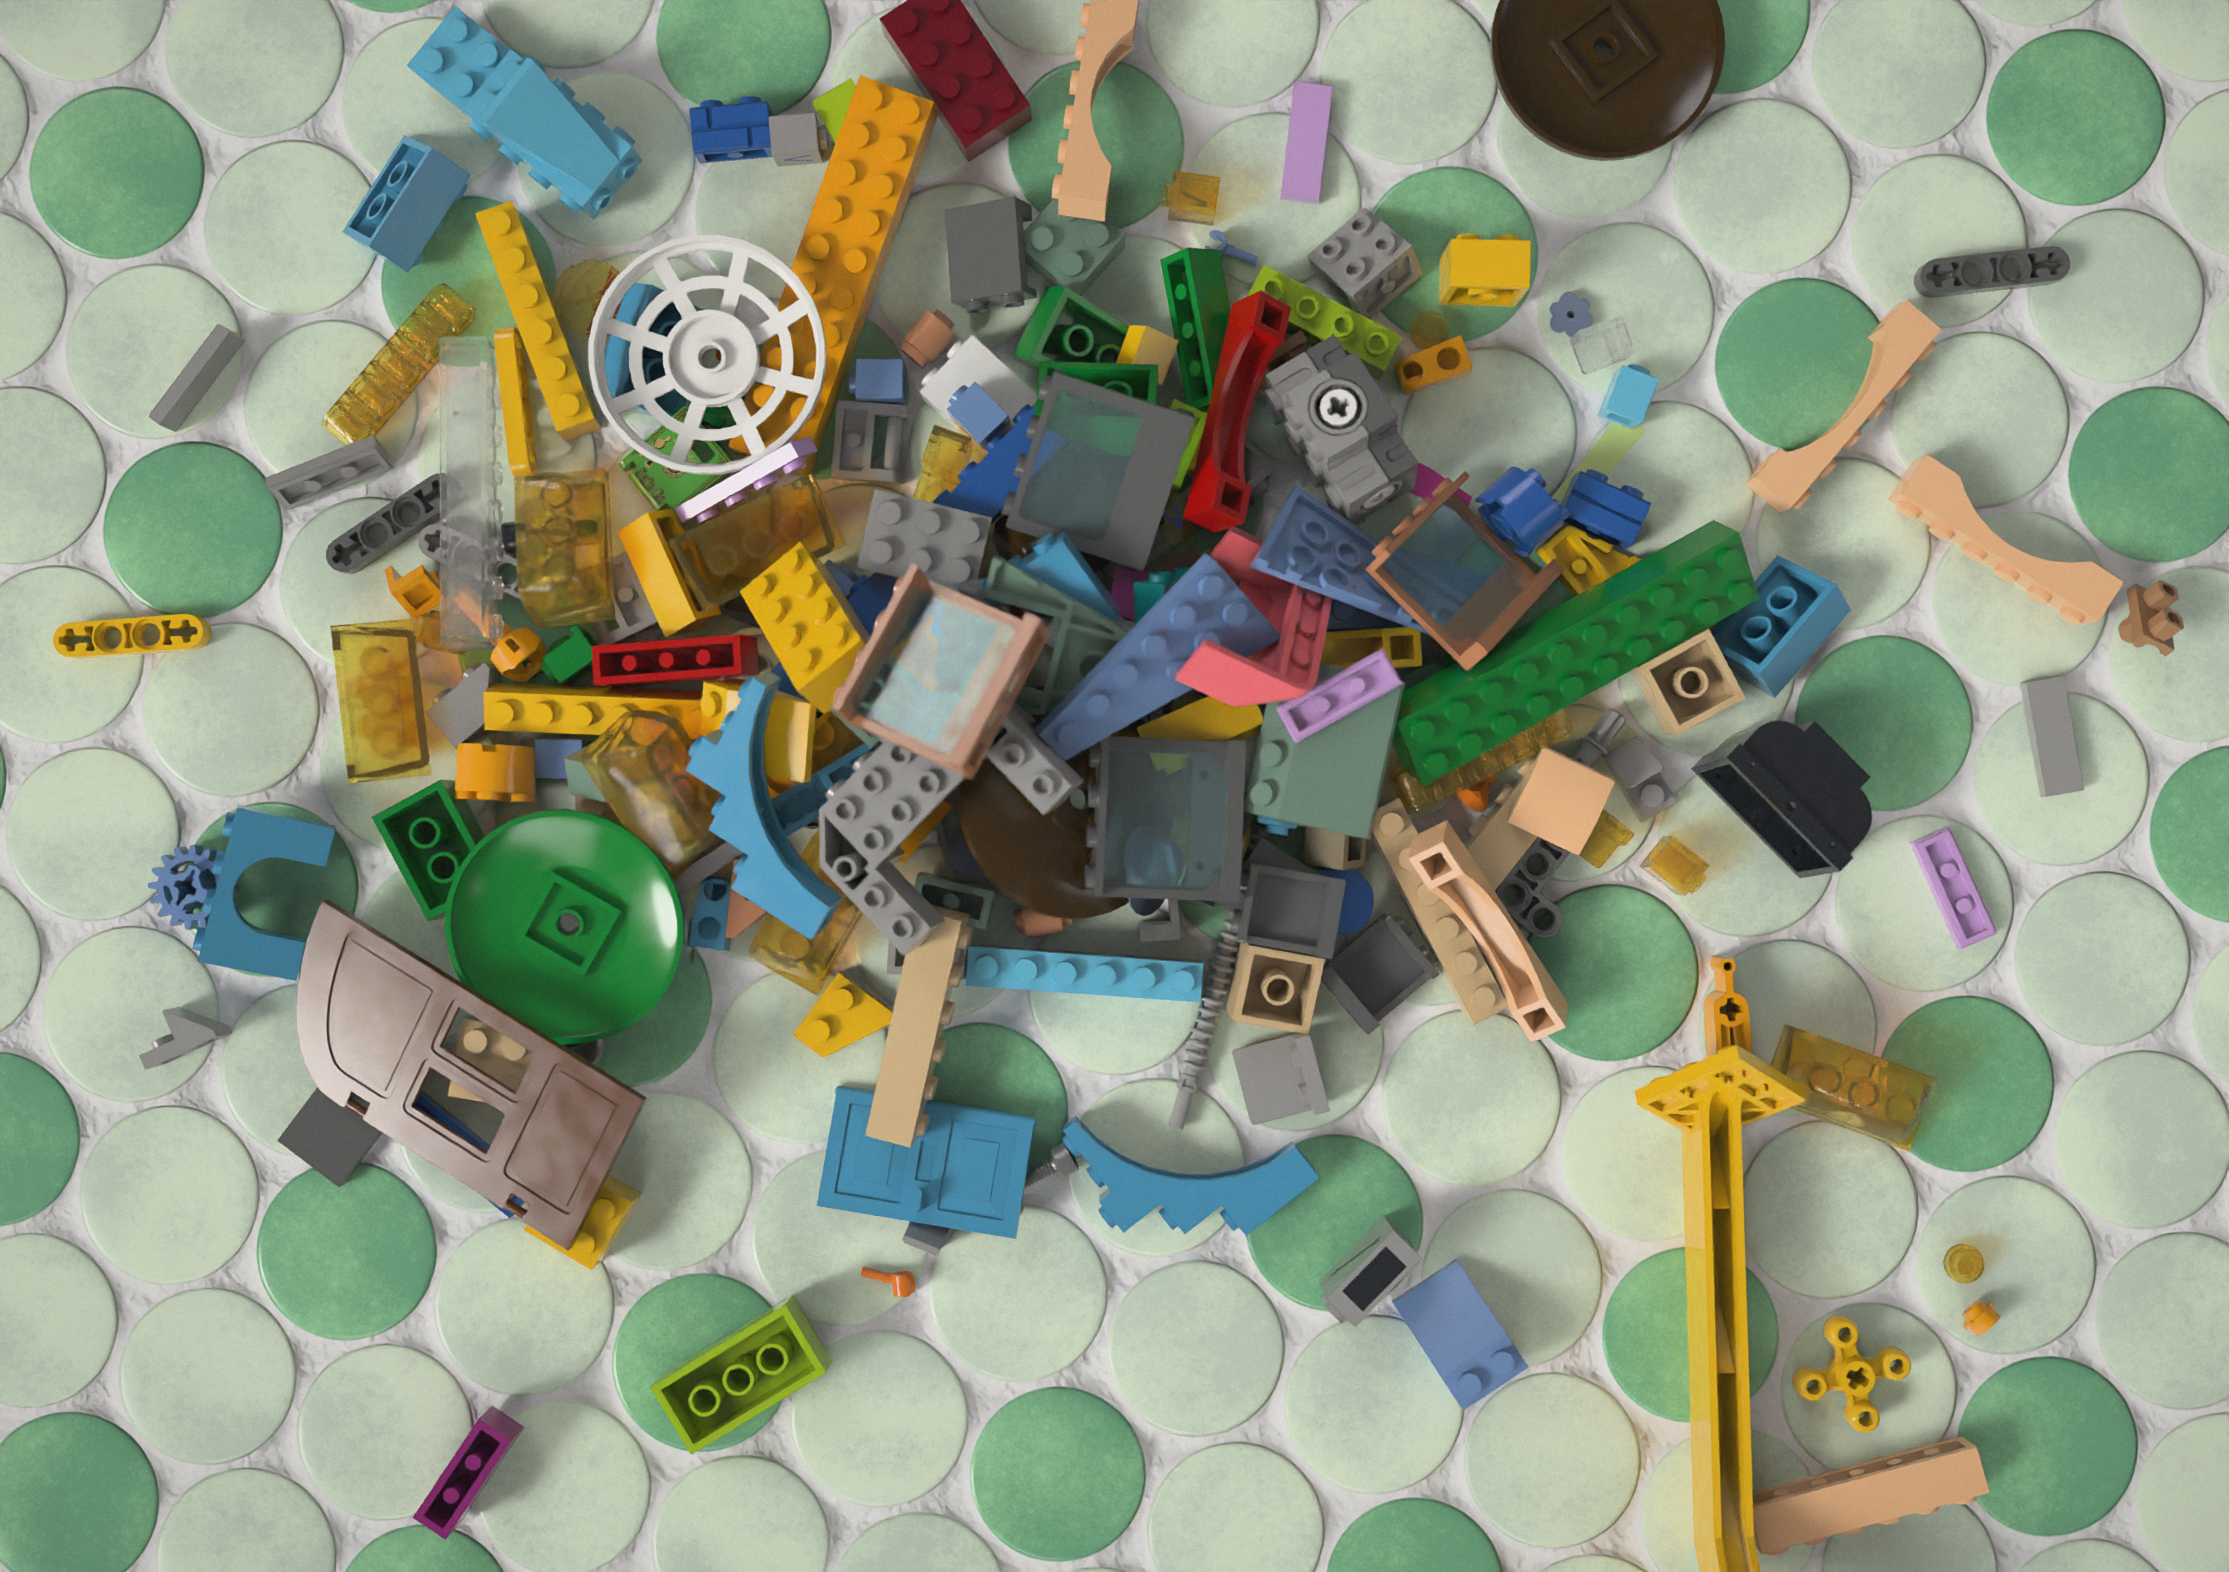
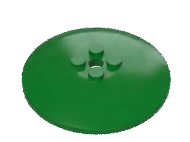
M548 809L517 817L501 825L485 836L469 852L458 868L449 890L445 909V936L451 962L458 978L463 984L558 1043L573 1044L596 1041L617 1034L638 1022L651 1011L663 997L677 973L685 942V918L681 897L669 869L654 849L638 834L626 826L596 813L574 809ZM571 913L578 918L580 923L578 932L570 933L562 928L560 924L562 914Z

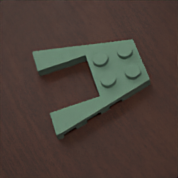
M995 555L993 557L984 592L985 598L1062 618L1044 691L1022 685L1014 700L1015 704L1026 712H1030V714L1046 715L1081 682L1130 629L1000 556ZM971 679L963 680L960 692L965 691Z

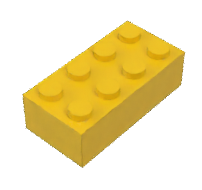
M799 542L762 574L753 579L740 593L796 690L825 714L835 703L834 698L838 687L847 681L854 669V661L858 651L867 645L871 637L828 568L805 545Z

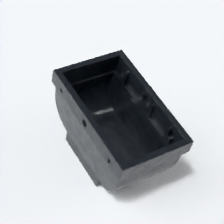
M1771 721L1739 732L1727 738L1714 752L1704 755L1691 768L1799 878L1841 872L1853 859L1850 853L1865 838L1871 826V805L1861 789L1871 777L1816 721L1800 726L1786 721ZM1752 811L1757 815L1756 820H1753L1750 816Z

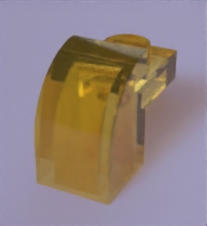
M934 425L921 459L923 470L914 491L913 499L932 503L945 489L951 493L961 482L958 475L970 462L973 447L971 437Z

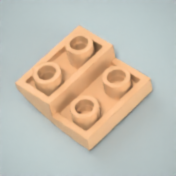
M1543 745L1525 778V785L1507 816V822L1579 856L1607 802L1615 779Z

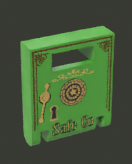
M685 405L672 417L684 423L689 406ZM702 421L700 428L709 429ZM662 425L644 441L658 451L670 456L679 434L672 432ZM705 441L716 454L707 463L720 464L735 461L719 441ZM691 448L686 461L704 463L696 451ZM635 449L618 464L624 472L632 469L635 465L637 466L628 477L655 511L664 510L668 506L675 509L719 484L733 473L696 475L677 471L650 460Z

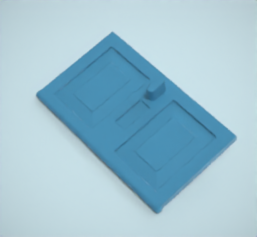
M844 1086L836 1087V1097L817 1206L1013 1239L1017 1238L1033 1132L1037 1124L1036 1117L927 1100L924 1113L930 1114V1119L925 1136H919L911 1148L865 1136L875 1091Z

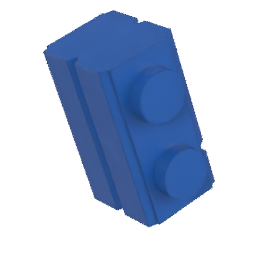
M747 96L740 98L738 104L723 105V102L719 100H705L700 103V107L690 108L693 152L700 164L772 157L768 116H773V113L767 101H762L759 97Z
M1587 469L1586 473L1579 471L1573 476L1561 501L1569 513L1564 522L1623 549L1632 546L1651 506L1650 502L1642 499L1644 493L1627 485H1622L1621 489L1607 483L1609 478L1599 471Z

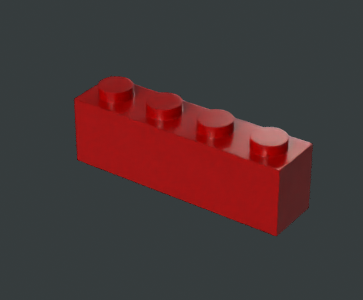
M741 634L592 646L593 680L596 686L626 687L746 678L759 675L757 637Z

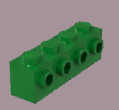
M1187 247L1160 259L1174 339L1179 341L1176 350L1186 404L1203 412H1208L1231 310L1220 250Z

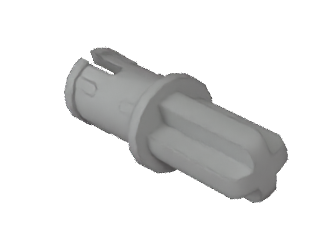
M1612 708L1607 709L1590 733L1582 735L1583 742L1571 758L1592 768L1602 754H1608L1607 747L1626 724L1627 719L1618 711Z

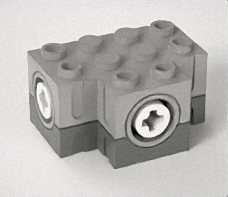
M1334 334L1308 349L1307 353L1303 352L1266 374L1267 390L1264 391V395L1268 404L1265 405V409L1275 425L1281 423L1287 431L1288 435L1285 436L1289 448L1296 457L1299 455L1303 456L1309 465L1305 468L1309 479L1316 488L1323 487L1329 496L1326 499V503L1330 509L1352 524H1355L1387 505V502L1389 504L1415 488L1418 461L1397 431L1398 415L1356 351L1347 355Z

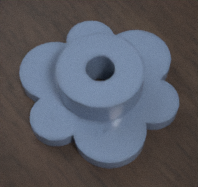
M1565 292L1560 297L1559 302L1552 303L1549 308L1551 315H1553L1550 320L1551 329L1556 333L1565 331L1569 337H1575L1580 330L1588 329L1593 322V317L1588 312L1590 308L1589 302L1586 299L1579 300L1573 292ZM1567 313H1570L1572 315V318H1569L1567 316Z

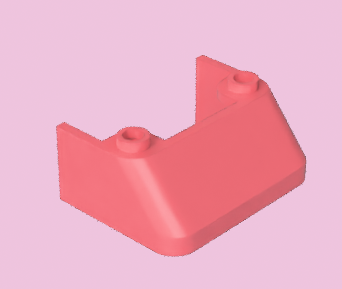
M1231 527L1209 556L1216 561L1281 634L1280 639L1254 653L1251 660L1205 639L1177 672L1175 680L1234 707L1302 698L1314 687L1317 681L1333 598L1251 568L1250 565L1263 540L1236 527Z

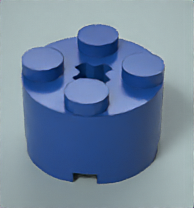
M1510 467L1475 498V503H1483L1478 508V511L1489 528L1503 542L1508 538L1515 542L1517 546L1512 550L1523 557H1527L1564 524V520L1569 516V513L1556 498L1552 499L1543 489L1546 486V482L1536 470L1530 468L1524 472L1518 467Z

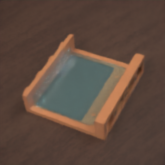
M1464 471L1454 482L1447 477L1431 493L1436 500L1433 501L1428 496L1412 512L1416 517L1415 520L1408 515L1392 531L1397 537L1394 541L1387 536L1371 552L1376 559L1365 570L1468 671L1489 653L1564 569L1552 559L1535 574L1454 493L1470 477Z
M911 564L906 575L904 574L898 579L894 588V596L887 609L878 615L874 625V632L867 645L858 651L854 661L855 667L849 678L838 687L834 698L835 703L832 708L844 721L973 779L1050 633L1043 621L1036 616L1026 613L1023 620L928 580L919 566Z

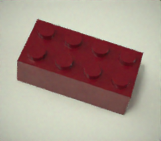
M907 0L879 18L884 36L925 98L934 101L939 119L968 162L1032 121L1029 102L961 0Z

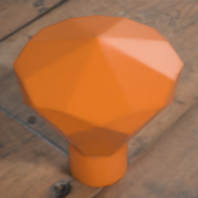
M1485 769L1478 778L1460 784L1455 789V794L1465 806L1475 812L1483 813L1488 807L1490 787L1497 777L1493 772Z

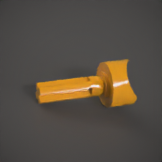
M470 585L465 590L460 588L456 592L458 595L453 599V602L496 646L490 659L491 663L503 676L518 682H528L542 671L540 664L544 662L542 658L547 655L544 641L533 629L521 627L513 631ZM527 658L531 663H528L525 667L521 662Z

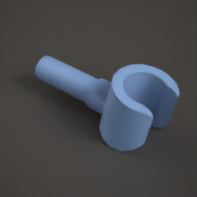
M1210 231L1209 234L1212 239L1222 242L1219 248L1214 249L1220 250L1221 258L1228 256L1253 266L1256 265L1257 256L1228 244L1226 236L1221 231ZM1204 246L1205 249H1212L1209 246Z

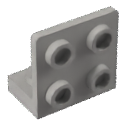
M1366 208L1361 209L1308 254L1309 262L1346 293L1352 310L1368 319H1371L1422 275L1413 246Z
M1293 1033L1232 1051L1252 1125L1310 1110L1315 1115L1330 1112L1310 1034Z

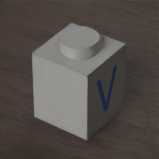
M815 112L768 116L771 152L778 167L823 163L822 150L829 149L828 133L825 125L820 126Z

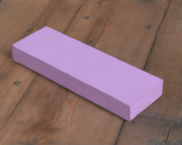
M1296 81L1294 83L1280 195L1282 200L1315 204L1319 202L1333 86Z
M1382 648L1317 684L1304 697L1291 699L1276 707V711L1296 744L1403 683Z
M1950 827L1941 828L1910 842V846L1956 947L1964 949L1997 934Z

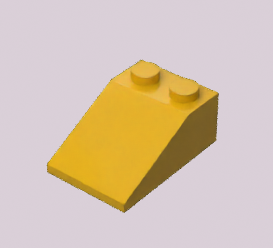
M745 680L703 682V696L700 703V735L706 736L720 729L727 714L732 710H736L741 700L738 697V692ZM776 692L770 706L764 736V768L766 776L803 783L810 782L816 707L808 700L784 692Z

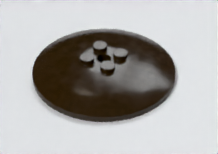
M1499 0L1491 27V62L1498 88L1505 103L1518 121L1539 140L1563 153L1579 158L1599 161L1624 160L1635 158L1663 147L1683 133L1701 114L1709 102L1721 75L1725 52L1724 24L1717 0ZM1597 42L1608 43L1612 47L1613 56L1608 59L1599 58L1594 52V44Z
M1045 685L1034 689L1044 691ZM1046 713V715L1030 714L1035 719L1030 726L1035 729L1049 713ZM1139 718L1110 736L1141 738L1137 727L1146 724V722ZM1090 747L1064 760L1084 781L1078 787L1085 796L1083 808L1078 809L1074 807L1069 796L1056 810L1044 815L990 758L982 760L973 779L965 777L958 785V809L965 840L971 854L986 877L999 891L1028 910L1061 919H1083L1100 916L1129 903L1127 897L1091 896V888H1085L1086 864H1093V848L1086 845L1088 823H1094L1095 807H1088L1089 783H1096L1097 767H1090ZM1109 751L1104 882L1127 883L1124 862L1125 847L1131 833L1139 826H1155L1164 834L1166 839H1169L1177 808L1173 773L1166 775L1164 768L1156 772L1146 752Z

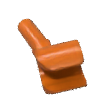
M863 1267L861 1270L862 1277L884 1283H892L893 1296L909 1297L911 1293L915 1292L914 1276L909 1271L886 1273Z

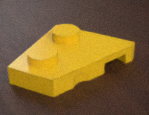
M1571 525L1565 527L1536 551L1546 564L1554 559L1564 569L1557 578L1573 597L1641 560L1636 556L1631 558L1613 550V545L1600 539H1592L1587 536L1586 532Z
M840 971L793 1033V1036L824 1058L889 1025L893 1010Z

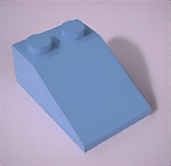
M1457 1259L1392 1301L1462 1410L1467 1409L1529 1368Z

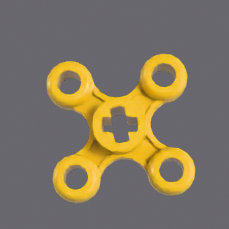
M1833 1315L1825 1321L1823 1326L1824 1335L1835 1350V1354L1830 1359L1828 1367L1824 1369H1815L1810 1366L1801 1367L1794 1373L1792 1385L1802 1398L1809 1401H1817L1823 1398L1826 1392L1830 1390L1843 1391L1847 1398V1404L1844 1408V1417L1847 1423L1859 1432H1871L1878 1426L1880 1414L1877 1408L1870 1402L1868 1393L1873 1389L1875 1381L1879 1378L1891 1380L1906 1378L1911 1370V1361L1902 1350L1893 1346L1880 1349L1873 1357L1859 1355L1856 1349V1342L1859 1338L1857 1325L1846 1316ZM1844 1327V1332L1838 1336L1839 1330ZM1896 1359L1895 1364L1890 1367L1891 1362ZM1850 1370L1856 1371L1853 1377L1847 1375ZM1813 1379L1812 1385L1807 1388V1383ZM1865 1411L1864 1416L1859 1419L1860 1414Z

